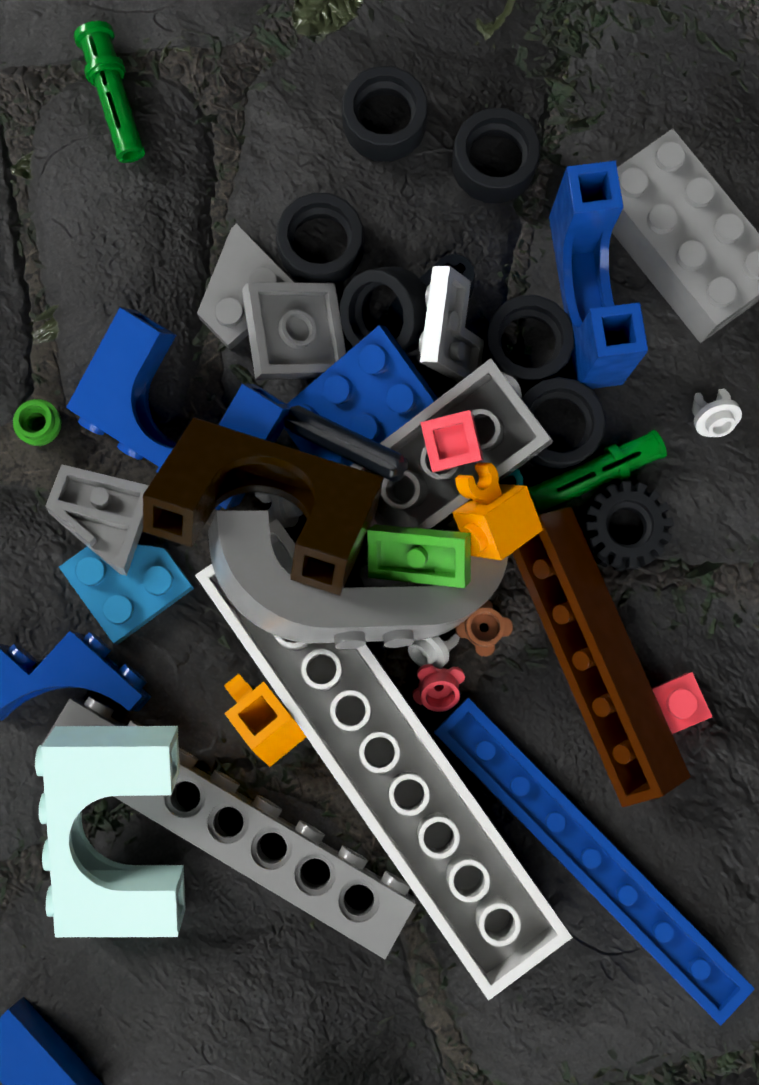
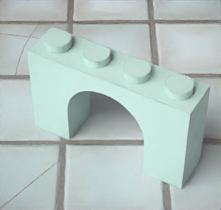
M55 726L43 745L38 746L35 757L37 776H43L44 793H42L39 802V820L41 824H47L48 839L43 847L42 865L45 871H50L51 885L46 895V914L54 919L55 937H178L186 910L184 865H126L114 862L104 857L90 844L82 826V810L98 799L109 796L172 795L180 774L178 726Z

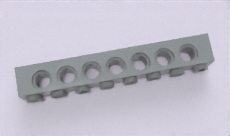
M89 695L86 701L82 699H69L47 737L55 726L126 725L111 717L115 710L114 708ZM130 720V722H129V724H128L127 726H143V725H141V724H139V723H137V722H135V721H133V720ZM180 747V774L172 795L113 796L383 959H386L416 905L414 896L408 893L410 886L406 881L388 871H385L382 877L365 868L368 860L356 851L342 845L339 852L322 842L325 834L302 820H299L298 824L294 826L279 817L282 808L260 795H257L254 801L237 792L240 784L236 780L218 770H214L211 776L195 767L198 759ZM184 781L192 782L200 791V801L194 809L185 808L178 801L177 790ZM224 807H233L242 814L243 827L239 833H227L220 827L218 818L220 811ZM277 833L281 835L287 845L286 854L277 859L267 857L262 852L260 841L264 834ZM314 858L323 860L330 869V877L320 884L309 882L304 877L302 871L303 864L306 861ZM358 884L367 886L374 896L372 903L364 909L351 907L345 899V893L351 886Z

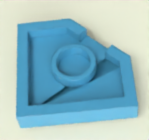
M138 544L127 576L119 574L89 547H85L59 566L62 573L113 644L117 645L194 589V586L165 548Z

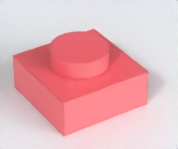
M471 410L420 422L432 472L436 473L484 461Z
M693 672L685 673L652 687L672 734L712 718V714Z

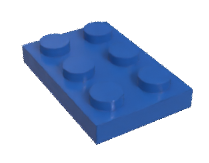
M379 325L287 404L291 407L299 405L380 444L438 398L388 328ZM285 428L300 451L347 466L354 464Z

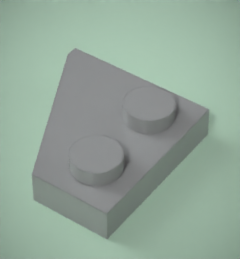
M237 223L229 232L197 311L199 319L230 351L249 335L242 288L247 282L294 283Z
M61 464L45 505L49 514L119 574L127 576L143 531V494L149 485Z

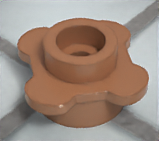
M488 600L464 622L455 627V631L460 638H467L475 646V651L478 655L487 657L494 653L495 644L502 637H507L512 633L513 624L509 618L502 617L499 612L494 610L492 603ZM482 623L488 625L489 629L487 632L480 631L479 627Z

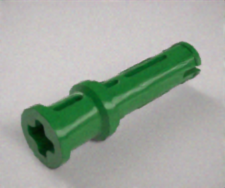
M104 21L84 23L74 31L73 37L77 47L84 54L87 64L84 69L86 79L97 89L104 117L115 147L117 160L119 159L121 163L135 162L145 155V149L142 147L133 113L123 86L122 79L125 75V66L122 59L116 56L112 43L115 37L113 28Z

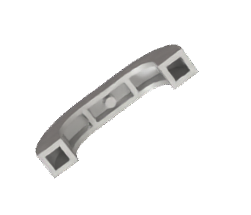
M217 510L208 529L210 556L216 578L227 598L244 617L266 632L280 638L302 643H335V648L355 649L364 646L366 642L384 641L385 647L398 648L414 643V640L428 639L449 632L470 617L494 594L504 576L508 562V556L503 560L471 556V582L465 588L439 585L343 588L339 596L290 580L291 575L280 565L272 548L268 511ZM455 519L443 531L459 532Z

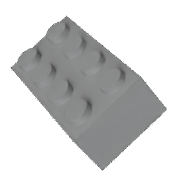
M673 128L617 167L624 208L612 230V234L701 344L759 301V233Z
M491 358L380 443L407 458L408 468L400 481L392 482L383 478L377 512L370 527L378 524L436 530L453 517V511L471 500L459 493L455 478L458 475H473L477 485L478 474L474 466L476 463L436 473L432 472L420 422L471 410L484 461L480 462L492 463L495 466L499 482L554 442ZM355 463L350 466V467H353V468H356V469H359V470H362V471H366V472H369V473L378 475V474H376V473H374V472H372V471H370V470H368V469H366V468H363V467H361V466H359V465H357V464H355Z

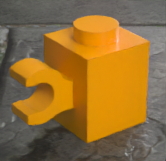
M478 462L474 465L478 474L477 485L473 475H458L455 478L459 493L471 500L453 511L452 514L459 532L471 533V556L503 560L543 531L528 487L499 484V476L495 466L492 463Z
M237 674L224 685L237 702L224 714L250 749L269 767L306 738L288 709L265 682H262L253 690L248 682L240 674Z

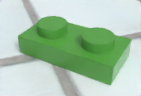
M374 524L367 530L368 578L465 588L471 582V533Z

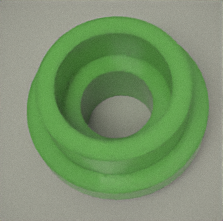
M33 399L23 403L18 407L13 417V428L16 435L23 442L32 446H43L52 442L59 434L62 424L58 410L51 403L42 399ZM38 417H45V426L41 430L33 431L32 422Z

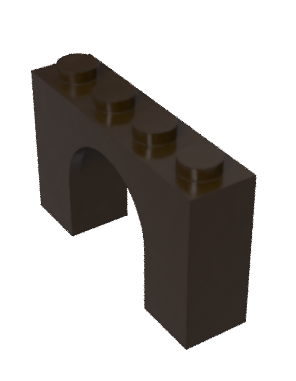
M193 418L143 494V532L192 547L213 510L226 499L250 492L277 495L296 505L307 518L295 543L290 580L340 596L366 538L367 530L370 528L376 515L384 477Z

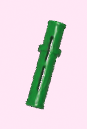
M652 430L648 434L619 447L616 444L605 447L604 454L569 468L535 486L528 487L536 512L540 515L550 508L579 497L614 479L620 482L630 477V472L657 459L666 457L667 450L656 430ZM634 454L633 458L607 470H602L603 467ZM590 474L589 478L559 492L557 491V488Z

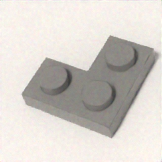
M433 266L431 282L427 286L425 293L427 312L424 331L419 338L420 362L459 383L482 365L485 341L465 328L471 281L451 266Z

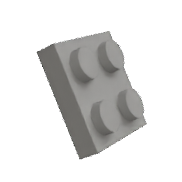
M247 282L242 288L255 380L318 378L346 354L335 283Z

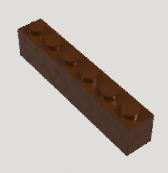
M567 507L538 515L543 531L515 550L512 555L620 804L623 808L663 797L691 776L572 508Z

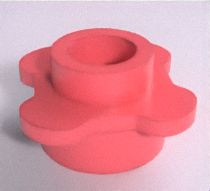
M426 664L418 669L419 686L413 691V699L416 703L424 705L431 711L443 712L453 708L460 701L459 684L465 680V675L461 668L440 669L432 664Z

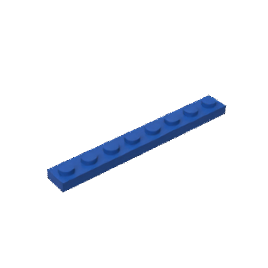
M466 698L433 731L456 757L715 1022L721 1026L755 990L469 698Z

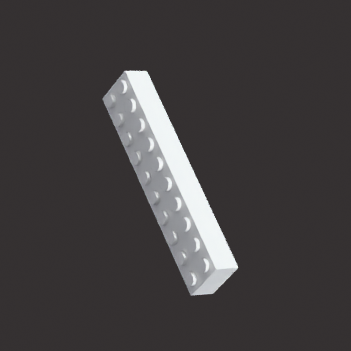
M278 519L269 524L272 548L280 565L291 575L295 543ZM212 564L195 575L488 1001L573 938L366 644L355 649L335 648V643H302L275 636L253 624L234 607L222 590Z

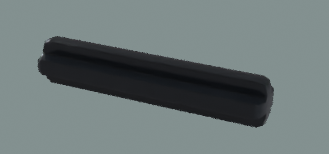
M299 405L292 406L289 409L288 415L284 418L285 428L289 429L292 433L392 482L400 481L408 468V460L401 453Z

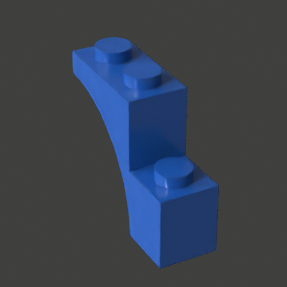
M69 631L35 669L33 666L36 660L16 643L11 647L0 644V721H3L11 712L30 699L57 689L84 688L113 699L128 711H140L152 696L143 689L147 681L126 663L119 668L107 657L112 651L111 648L90 631L86 636Z

